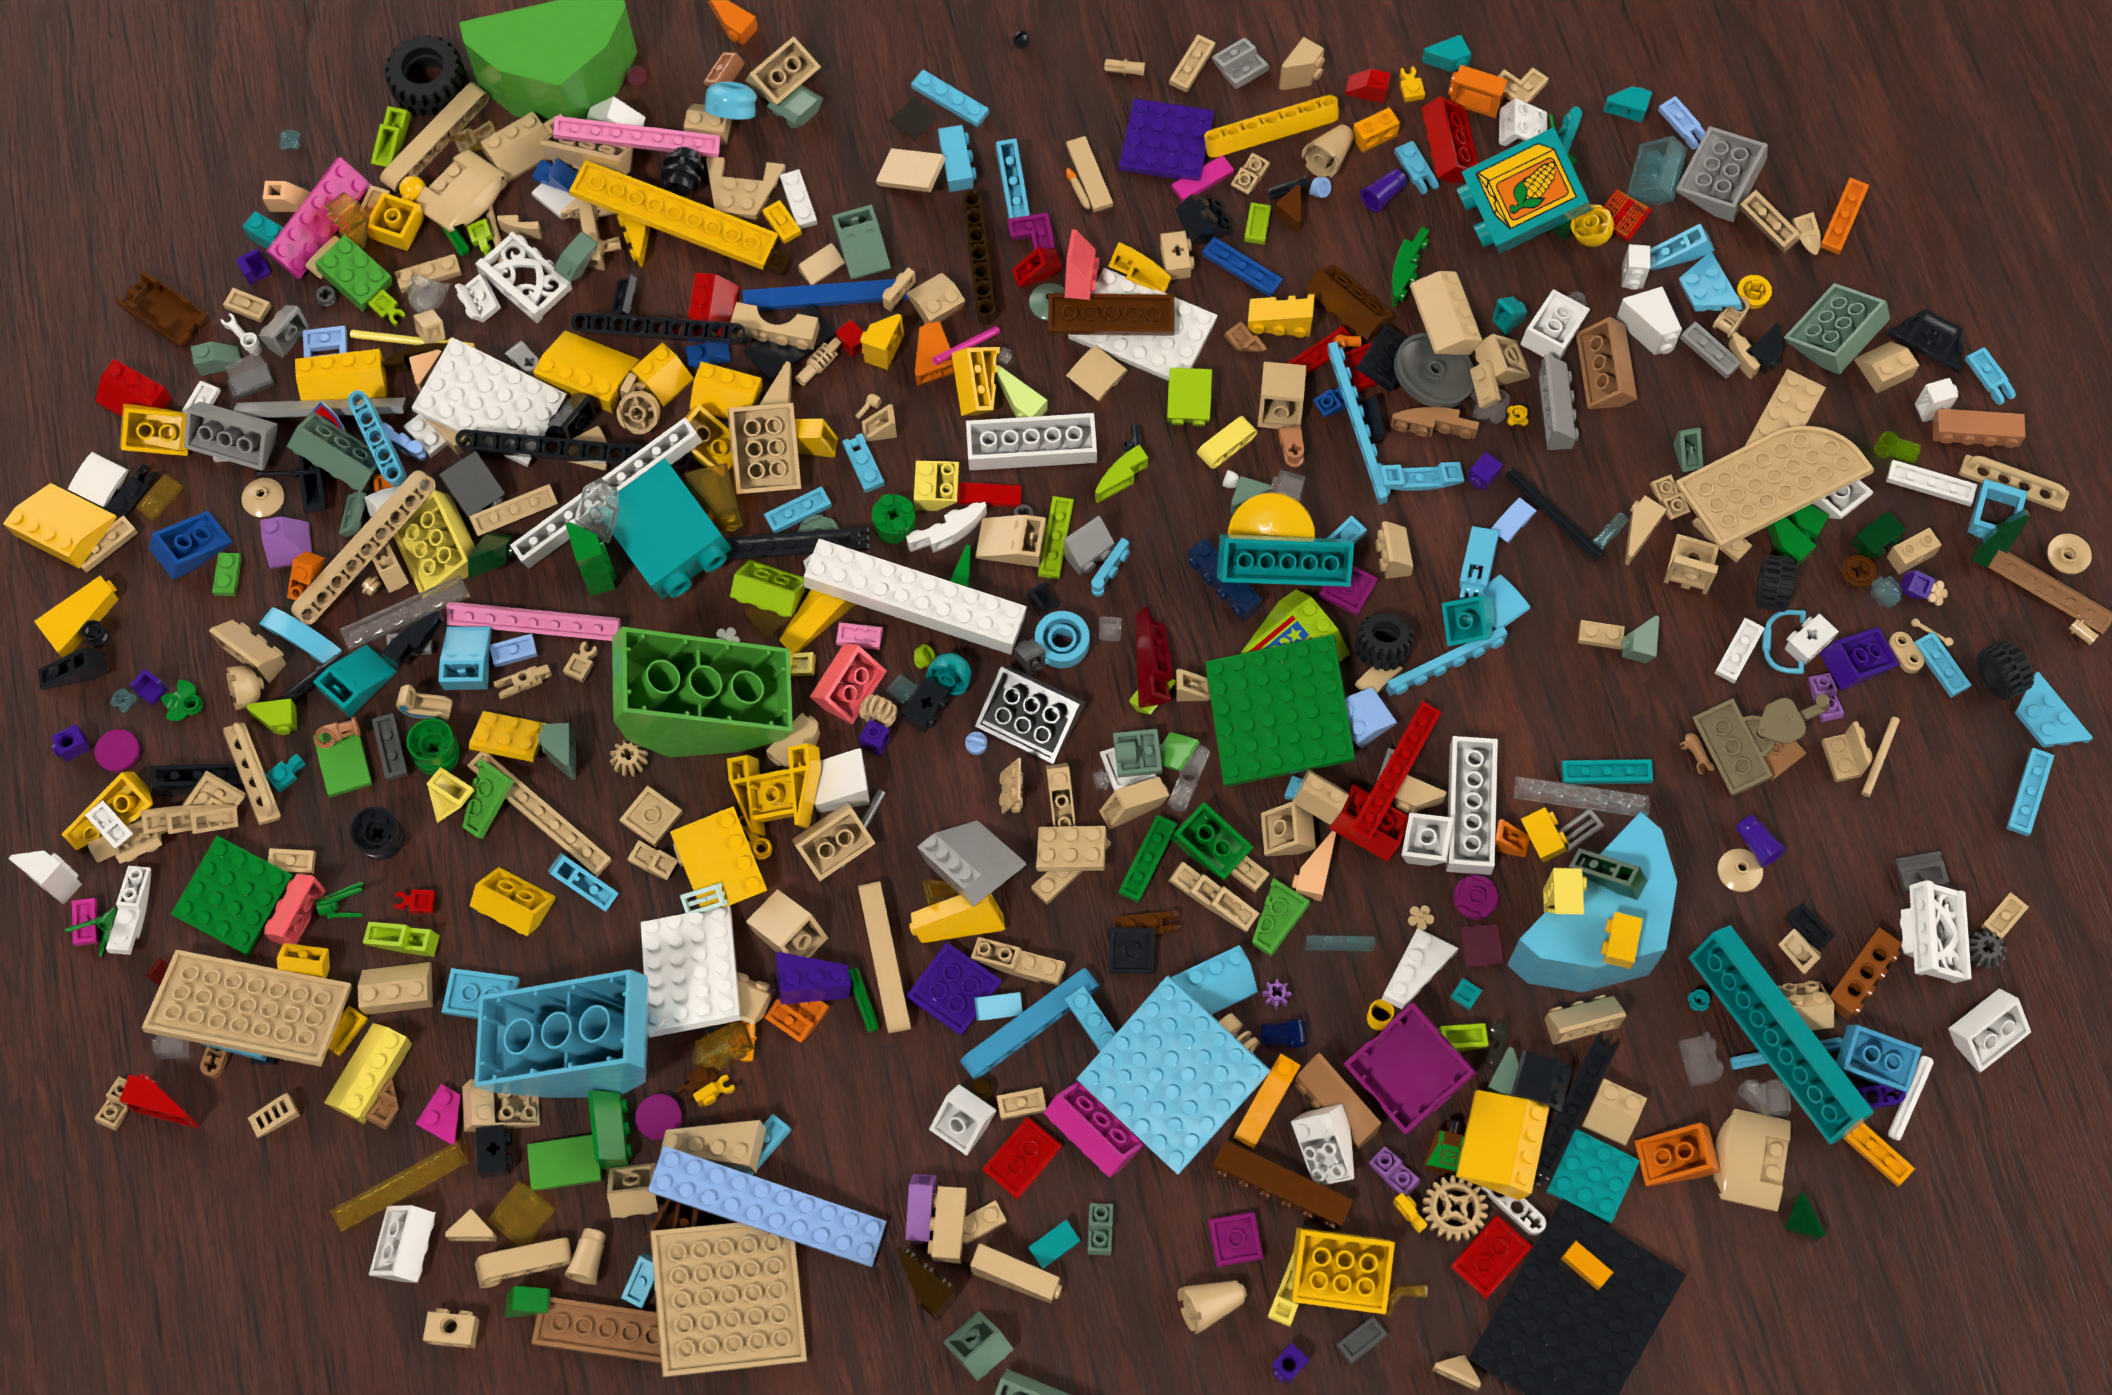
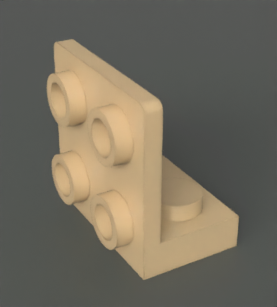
M1857 721L1852 722L1845 734L1825 738L1821 741L1835 782L1861 777L1872 761V752L1870 748L1866 747L1864 741V730L1862 727H1859Z

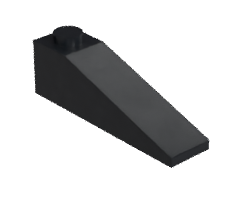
M235 763L154 765L150 767L149 772L151 796L191 793L206 771L234 787L241 786L243 783Z

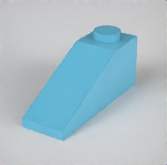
M1698 224L1651 248L1650 270L1653 271L1696 260L1714 251L1715 249L1709 235L1703 226Z
M562 853L559 854L548 870L555 878L605 912L619 894Z

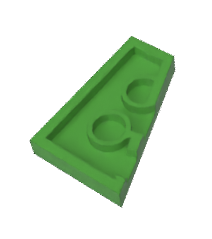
M479 759L477 779L474 778L472 785L475 787V791L473 792L472 799L468 801L462 827L477 838L483 839L515 780L485 760Z
M1273 878L1262 916L1259 919L1254 934L1253 946L1272 957L1311 905L1310 901Z

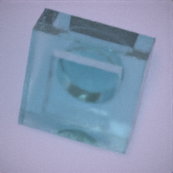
M899 674L886 691L890 696L905 705L918 688L917 685Z

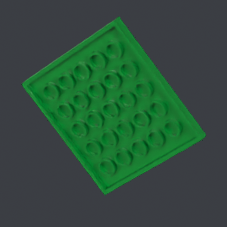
M1334 634L1205 662L1223 784L1225 787L1356 761Z

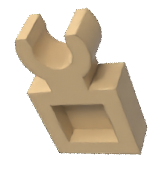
M585 641L580 646V654L573 653L563 670L565 675L584 683L594 665L590 659L594 658L598 653L596 646L590 652H586L585 650L588 645Z

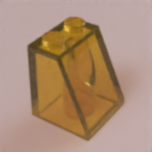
M727 463L685 473L690 493L702 509L711 516V519L721 531H734L738 527L743 526Z

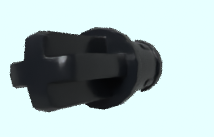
M1306 175L1295 180H1286L1284 184L1269 188L1268 194L1270 199L1285 196L1295 186H1301V190L1309 189L1310 186Z

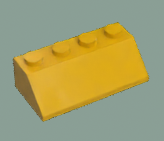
M380 349L295 359L296 381L301 401L348 399L350 393L356 390L364 392L370 399L387 398L386 369L383 365L385 359Z

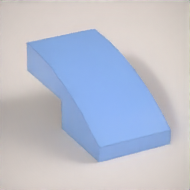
M1519 497L1491 529L1499 530V536L1509 543L1521 527L1527 524L1536 513V510Z

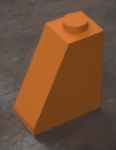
M940 321L928 322L919 328L915 366L917 386L954 374L952 358L938 365H935L932 360L933 357L950 349Z

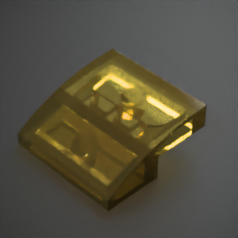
M519 1181L501 1201L488 1219V1222L516 1245L522 1247L530 1244L538 1230L546 1225L556 1209L523 1182Z

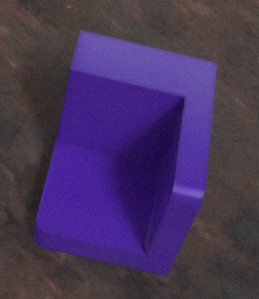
M258 248L236 259L249 285L271 275V271Z
M145 668L130 684L137 695L152 706L168 691L161 680Z

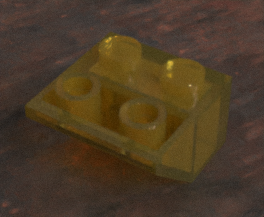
M342 192L324 206L329 212L326 216L333 224L338 226V232L342 237L346 235L358 247L363 249L366 243L370 218L355 199Z
M732 1022L697 1041L692 1064L694 1066L712 1067L719 1070L729 1065L728 1062L746 1057L747 1052L754 1049L746 1024Z

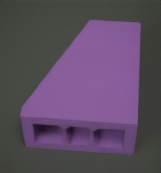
M913 1174L909 1183L906 1240H911L913 1244H925V1241L929 1242L931 1238L930 1220L934 1210L932 1198L936 1188V1175Z

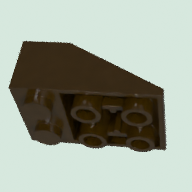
M898 1247L897 1252L919 1306L935 1320L939 1321L956 1300L954 1286L944 1277L941 1280L938 1279L935 1270L924 1262L921 1265L916 1259L917 1256L908 1248L903 1250Z

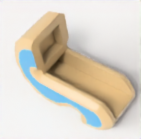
M404 685L400 688L396 702L399 711L405 715L419 719L434 718L444 722L449 719L453 705L452 700L448 697L416 693L411 685Z

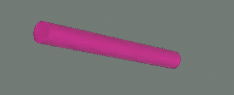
M994 326L933 357V363L938 365L952 358V353L965 348H972L999 334V327Z

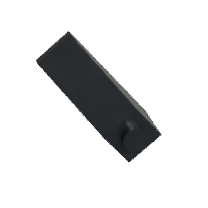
M84 647L38 669L40 689L47 690L90 681L108 673L106 653Z

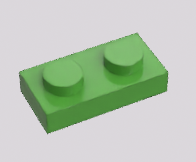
M218 553L212 590L215 596H236L242 560L240 553Z

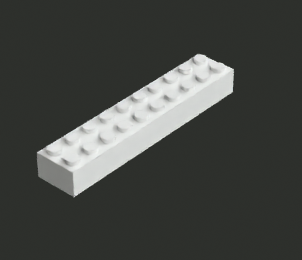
M818 539L804 574V587L1010 655L1014 649L1026 613V606L822 539Z

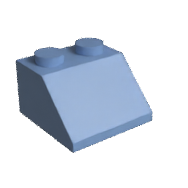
M1373 687L1345 699L1352 739L1360 748H1363L1397 724Z

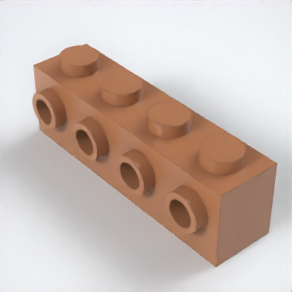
M1938 408L1932 418L1933 441H1940L1944 444L1957 442L1964 445H2003L2007 448L2019 447L2025 439L2024 414Z

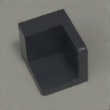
M1047 581L1028 591L1029 602L1041 618L1059 607L1058 601L1049 591V583Z

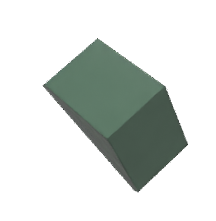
M1697 427L1678 431L1673 446L1681 471L1688 472L1703 468L1701 428Z
M1240 476L1231 502L1230 512L1232 515L1247 499L1261 493L1271 492L1270 485Z

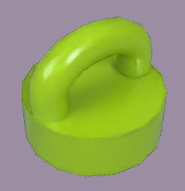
M922 644L915 649L914 663L919 669L928 667L935 659V653L930 646Z

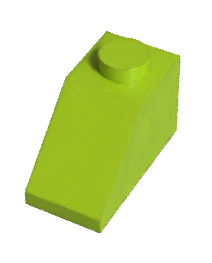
M291 699L247 704V709L251 715L275 734L287 735L292 731H297L296 705Z

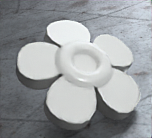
M729 627L726 632L724 629H719L716 632L719 640L740 642L739 637L735 636L736 630L732 627Z

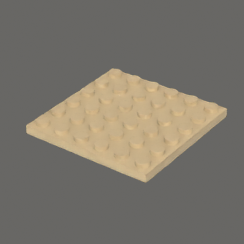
M741 1223L650 1232L662 1377L807 1361L794 1241Z

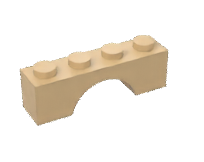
M736 302L731 323H738L748 327L752 331V338L758 341H772L782 346L792 345L803 350L807 348L814 350L820 329L817 317L797 314L788 323L773 325L765 322L760 317L757 306ZM740 330L737 336L742 337L743 331Z

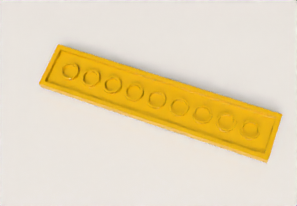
M588 160L584 161L569 190V196L762 270L771 249H773L778 239V233Z

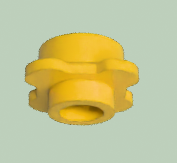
M1515 405L1508 407L1507 413L1509 418L1507 423L1509 425L1521 424L1526 426L1528 424V409L1525 406Z

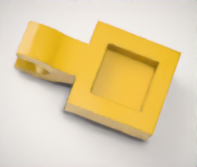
M727 1075L721 1076L717 1082H712L692 1094L699 1107L703 1105L709 1106L717 1100L716 1097L720 1095L719 1093L730 1094L735 1090L734 1085L728 1088L723 1087L724 1082L729 1080Z

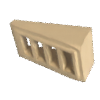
M285 1093L248 1117L259 1139L301 1115L292 1097ZM286 1105L287 1113H284L282 1106ZM276 1109L278 1110L281 1116L279 1118H276L273 1112ZM267 1114L270 1115L273 1121L270 1124L268 1123L267 1118L265 1116ZM259 1118L262 1119V1122L265 1126L262 1129L260 1128L257 1122Z

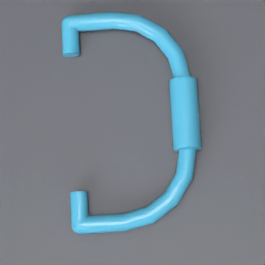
M1790 609L1785 612H1777L1769 618L1763 630L1762 651H1764L1765 659L1772 668L1779 672L1803 674L1804 661H1799L1798 668H1786L1779 666L1772 660L1770 656L1771 625L1775 619L1785 615H1800V623H1804L1806 621V612L1804 610Z

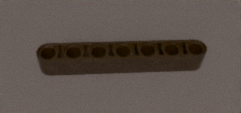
M970 190L963 195V209L976 314L980 324L990 325L995 321L996 314L981 195L977 191Z

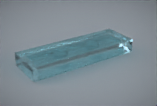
M1308 935L1305 940V950L1373 952L1375 947V937Z

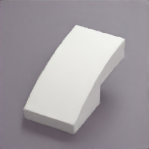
M101 801L85 815L115 849L133 834L104 801Z

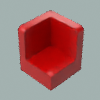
M849 320L835 331L836 338L842 342V348L854 358L862 352L860 339L863 331L852 320Z

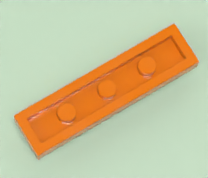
M1849 178L1822 240L1821 248L1838 255L1840 254L1868 190V184Z

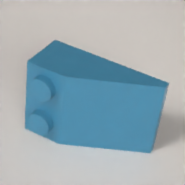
M1847 1025L1836 1063L1846 1074L1908 1093L1922 1048L1859 1025Z

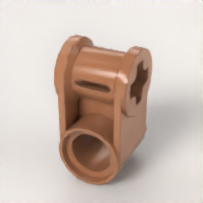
M1300 425L1278 428L1280 445L1283 449L1286 464L1292 468L1301 466L1304 461V445Z

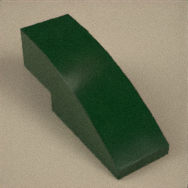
M2024 509L1993 528L1971 553L1972 561L1988 568L1999 550L2007 554L2030 518L2029 512Z

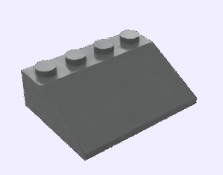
M1005 665L1001 666L975 727L1054 764L1073 730L1085 702L1022 671Z

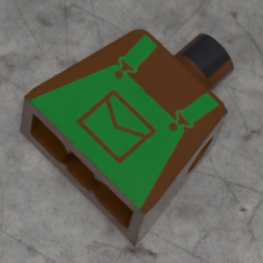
M1448 1120L1446 1131H1436L1422 1169L1456 1177L1465 1137L1460 1135L1461 1122Z

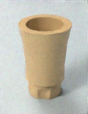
M590 1228L584 1229L571 1263L564 1274L567 1278L584 1284L594 1285L597 1283L598 1268L606 1237L603 1232Z

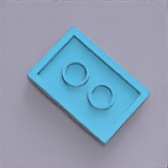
M451 968L442 1013L478 1019L479 996L518 989L520 979L514 976Z

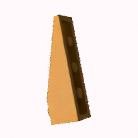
M1282 1054L1279 1055L1233 1137L1234 1139L1251 1149L1255 1148L1299 1073L1300 1064Z

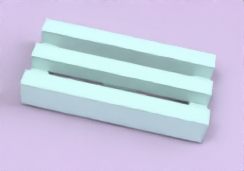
M722 882L680 895L685 912L701 913L729 904L728 900L724 898L726 895L725 891L721 889L723 887ZM716 890L715 894L690 902L687 901L689 897ZM715 898L719 899L717 903L690 910V906Z

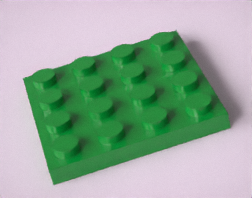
M216 836L171 915L249 956L262 935L266 923L274 914L278 901L285 895L289 881L294 879L295 876Z

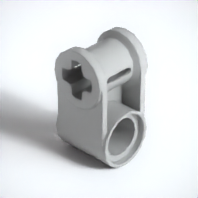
M519 341L506 351L504 356L514 368L535 378L533 371L539 360L525 343Z

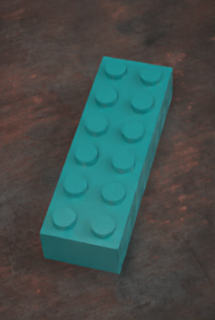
M1220 534L1217 578L1221 582L1351 587L1354 543L1348 539Z

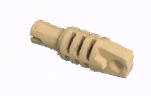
M836 337L828 345L824 342L807 360V365L795 377L797 382L805 386L815 374H820L838 356L836 350L841 346L842 342Z

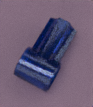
M1291 1020L1285 1022V1024H1261L1262 1045H1286L1295 1048L1306 1046V1022L1303 1020Z

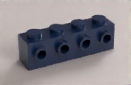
M1206 538L1188 550L1189 565L1199 572L1205 583L1216 591L1218 597L1230 606L1231 611L1236 616H1239L1243 622L1260 610L1262 599L1247 583L1221 582L1217 578L1218 551Z

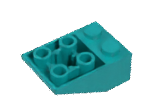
M364 645L329 666L314 681V684L326 698L351 718L397 671L368 645Z

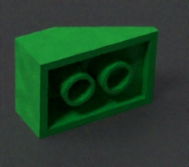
M1205 802L1196 809L1171 838L1187 855L1222 880L1254 848Z

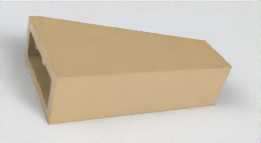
M979 1243L970 1265L973 1275L1052 1304L1054 1298H1059L1062 1290V1285H1059V1277Z

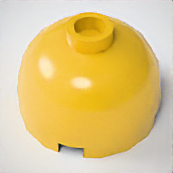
M1590 205L1591 211L1572 219L1571 229L1574 237L1580 244L1588 247H1598L1606 243L1612 236L1614 222L1608 209H1604L1601 205Z

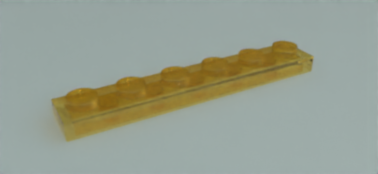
M455 1141L331 1209L330 1212L342 1232L468 1163V1159L458 1141Z

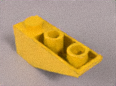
M617 215L620 227L625 226L626 229L623 232L626 243H631L632 249H629L633 261L637 260L639 266L643 267L650 226Z

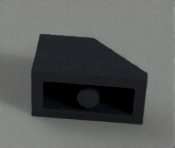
M1776 323L1748 353L1758 360L1760 364L1759 370L1765 375L1771 369L1774 371L1782 362L1780 360L1783 353L1780 324Z

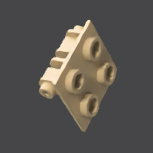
M1018 758L1000 774L999 781L1002 785V793L999 798V804L1002 806V814L1009 809H1012L1013 813H1019L1023 808V797H1020L1023 795L1021 791L1023 789V773L1021 772V758Z

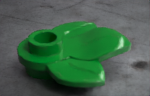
M186 680L178 681L177 692L161 697L163 704L169 709L166 719L171 721H180L188 715H196L203 708V700L200 696L196 695L195 686ZM192 703H196L193 708H189Z

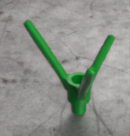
M111 908L103 916L65 928L64 931L67 933L97 924L104 932L98 954L99 957H102L118 910Z

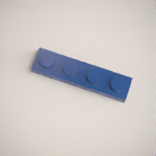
M1215 237L1202 251L1203 257L1270 298L1282 284L1283 279Z

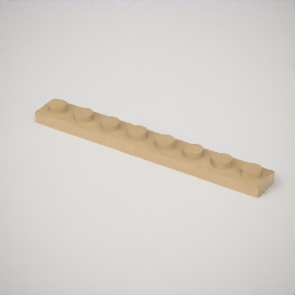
M480 752L467 765L478 775V760L483 759L515 780L505 799L593 875L598 877L612 862L608 855L488 753Z

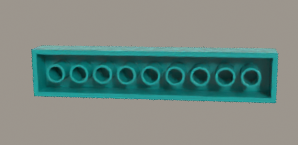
M1730 925L1713 932L1688 957L1830 1145L1847 1137L1874 1113Z

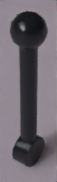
M292 469L291 471L256 470L254 473L258 478L262 476L299 477L297 469Z

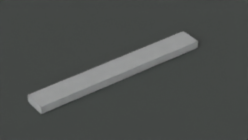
M406 397L371 399L378 414L404 413L407 405ZM348 399L237 403L233 409L235 412L256 418L306 417L322 401L337 416L353 415ZM361 399V400L357 403V406L362 405L363 402H364V399Z

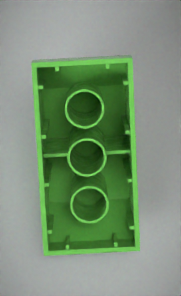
M556 0L459 22L463 42L479 87L489 93L491 98L514 116L522 118L533 111L541 123L550 120L560 113L563 117L586 120L590 107L613 97L619 92L637 54L624 0Z
M621 627L612 636L613 718L626 740L672 758L740 752L782 741L793 732L790 649Z

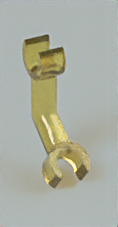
M1398 1286L1388 1297L1387 1305L1390 1307V1311L1386 1314V1317L1392 1314L1393 1306L1402 1296L1427 1298L1428 1286Z

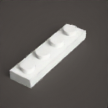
M1892 460L1886 479L1888 483L1967 506L1972 505L1977 484L1896 460Z

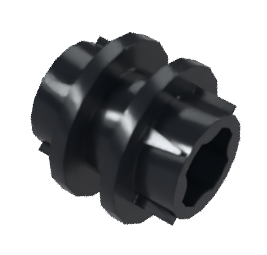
M682 146L675 148L673 153L667 154L663 160L664 167L660 172V177L664 181L663 188L682 197L689 195L691 190L697 189L701 183L700 176L704 171V166L700 162L701 155L693 149Z

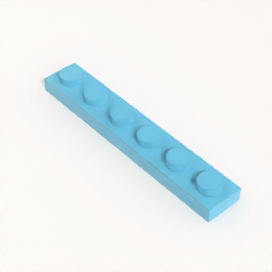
M1504 626L1492 631L1488 640L1462 645L1389 680L1386 691L1389 696L1394 694L1401 695L1409 689L1408 687L1415 684L1416 686L1422 685L1429 677L1434 675L1436 677L1441 676L1452 666L1455 668L1459 667L1471 657L1478 658L1490 648L1497 649L1505 643L1508 633Z

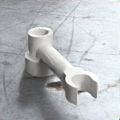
M229 313L232 320L228 323L221 319L224 327L233 331L240 338L243 348L250 355L258 356L261 353L262 349L257 336L254 333H245L237 324L233 314Z

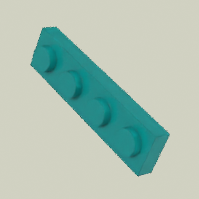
M1651 759L1572 760L1561 762L1563 785L1642 784L1653 782Z

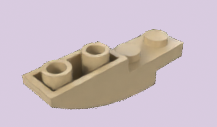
M980 937L977 939L971 956L972 960L1002 972L1038 983L1043 981L1058 986L1066 966L1064 961L1025 952L1019 947Z

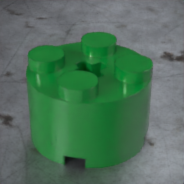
M884 494L875 503L872 509V521L874 530L880 540L888 544H899L901 541L906 540L907 535L915 531V510L912 502L907 498L896 494Z

